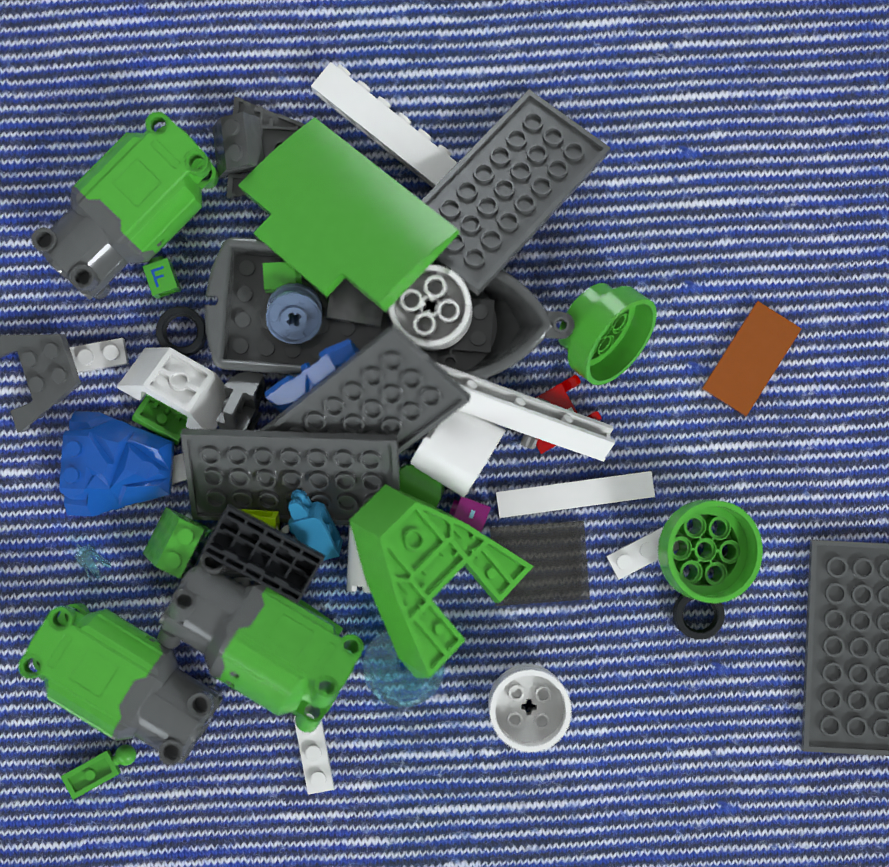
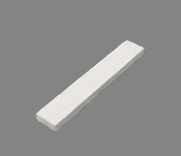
M652 471L496 492L499 518L655 497Z

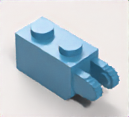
M296 489L292 492V500L288 506L291 518L288 521L290 532L293 535L295 534L298 541L324 554V560L339 557L343 539L325 504L318 501L312 503L305 491Z

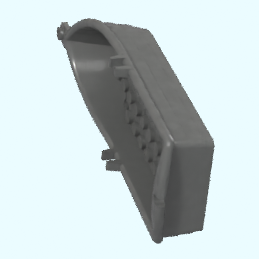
M232 237L225 240L221 245L210 272L206 296L217 297L218 303L214 306L205 305V328L213 363L220 369L299 375L302 373L300 366L306 362L310 366L320 360L319 353L324 349L350 339L361 350L393 325L389 309L386 312L383 311L381 327L325 318L328 297L302 276V285L308 286L315 291L322 302V324L319 332L311 340L301 344H289L278 340L272 335L266 324L267 302L272 293L266 294L264 290L263 263L285 262L259 239ZM501 270L479 295L467 287L472 301L473 314L470 327L463 338L453 346L443 350L423 351L436 363L485 379L508 369L522 360L545 338L565 339L569 337L574 330L575 323L572 316L566 312L546 311L544 306L526 286L507 272ZM427 301V307L424 309V312L428 310L431 314L436 312L435 306L438 303L433 304L431 301ZM558 321L565 323L566 328L564 330L557 328L556 323Z

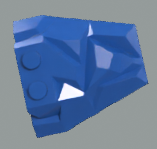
M350 339L324 349L319 353L320 360L311 366L308 362L300 366L302 373L296 377L286 376L264 392L265 398L282 413L360 350Z
M74 411L69 421V431H65L63 434L59 483L60 492L64 494V506L67 515L95 517L114 509L119 510L128 505L171 495L175 442L134 427L124 421L109 417V415L101 412Z

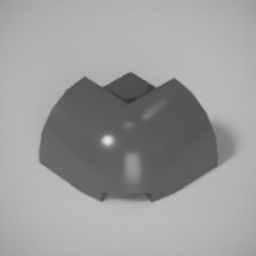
M249 371L238 373L224 385L226 399L222 404L221 412L216 422L222 430H255L262 415L261 412H258L261 397H265L264 392L266 391L264 374Z

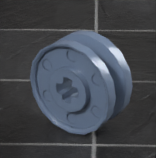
M289 283L278 287L270 295L267 302L266 324L271 334L278 340L289 344H301L311 340L319 332L322 324V302L318 294L310 287L300 283Z

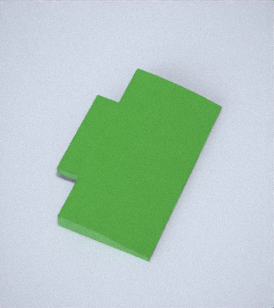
M315 117L272 151L238 185L248 198L270 215L254 232V235L326 297L345 278L384 312L398 300L460 233L457 228Z

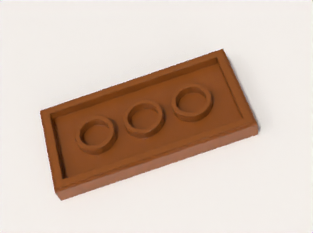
M757 301L701 389L746 417L802 328Z

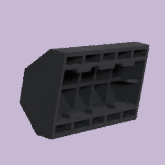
M228 504L202 553L296 603H299L325 558L324 554L231 504Z

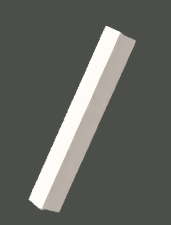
M437 363L471 395L470 402L458 411L603 462L615 444V440L611 439L610 433L613 431L612 425Z

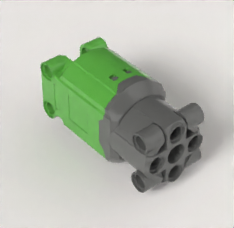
M153 112L147 117L145 123L147 130L144 133H125L71 188V208L50 229L41 227L32 234V245L59 274L70 281L89 300L107 297L111 289L110 282L128 263L149 262L202 208V189H211L219 182L218 172L205 152L197 146L196 142L183 129L178 127L162 112ZM158 122L166 123V126H162L154 132V126ZM212 171V176L208 180H203Z
M203 553L199 563L187 572L177 591L174 592L171 602L160 617L159 643L168 649H173L181 641L185 642L204 654V659L211 676L277 716L290 712L296 715L295 724L301 731H314L325 713H328L340 693L339 690L343 688L352 673L353 667L364 649L362 640L353 634L340 638L336 635L333 623L302 604L296 603L262 584H253L245 587L221 572L224 566L223 563ZM306 713L311 714L314 718H309Z
M73 603L52 609L42 626L33 636L29 647L18 664L20 674L28 679L38 677L44 681L49 701L114 741L136 737L157 750L160 760L167 765H174L178 762L183 764L197 741L206 731L214 717V713L223 700V693L218 686H206L179 669L173 649L162 646L156 638L112 611L102 609L90 613L88 607L82 603ZM31 658H33V665L37 672H33L29 668Z

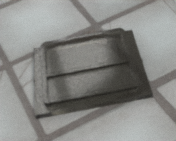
M584 521L490 527V537L493 541L534 566L500 603H495V606L590 600Z

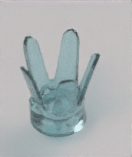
M90 543L83 548L79 544L76 545L80 550L75 554L74 558H76L81 567H84L90 582H92L87 568L95 578H100L99 568L93 559L106 568L112 567L111 563L98 554Z

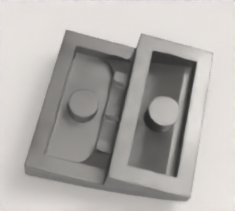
M344 278L328 295L324 317L348 323L354 322L381 327L383 310Z

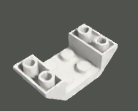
M170 347L145 348L117 385L118 389L139 401L146 393L187 416L186 427L189 429H216L218 427L216 420L226 399L225 384L215 372Z

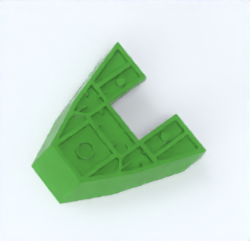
M386 484L349 519L365 580L398 658L415 678H431L465 641L464 637L432 601L435 595L463 566L466 567L495 603H500L534 567L463 521L436 506Z

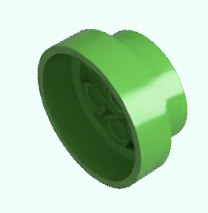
M606 283L593 285L585 290L566 312L572 316L575 323L572 334L565 339L558 340L560 345L568 351V363L575 372L593 385L606 384L626 371L643 351L656 323V306L633 287L622 286L613 289ZM561 322L559 330H564L566 325L564 322Z
M697 500L680 507L665 523L658 543L659 564L668 583L683 596L707 603L726 602L745 592L755 580L763 556L761 535L753 519L740 507L717 500ZM691 519L693 521V528L689 532L687 530V523ZM716 521L717 530L713 534L711 527L713 522ZM677 541L679 543V550L674 554L673 544ZM702 543L704 549L702 554L698 555L697 548ZM726 545L728 548V552L726 556L723 557L722 549ZM688 565L690 571L688 576L684 577L683 569ZM713 567L714 574L709 579L708 570Z

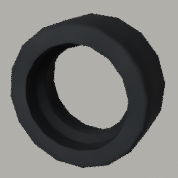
M185 306L173 307L166 310L160 316L156 325V337L162 347H170L189 357L198 353L205 345L207 340L205 321L193 309ZM177 317L190 318L197 327L195 340L186 347L173 345L167 337V327Z
M681 594L673 607V620L677 629L684 635L696 640L708 639L716 635L722 628L725 620L722 603H710L714 610L712 623L704 629L695 630L690 628L683 618L685 606L694 599Z

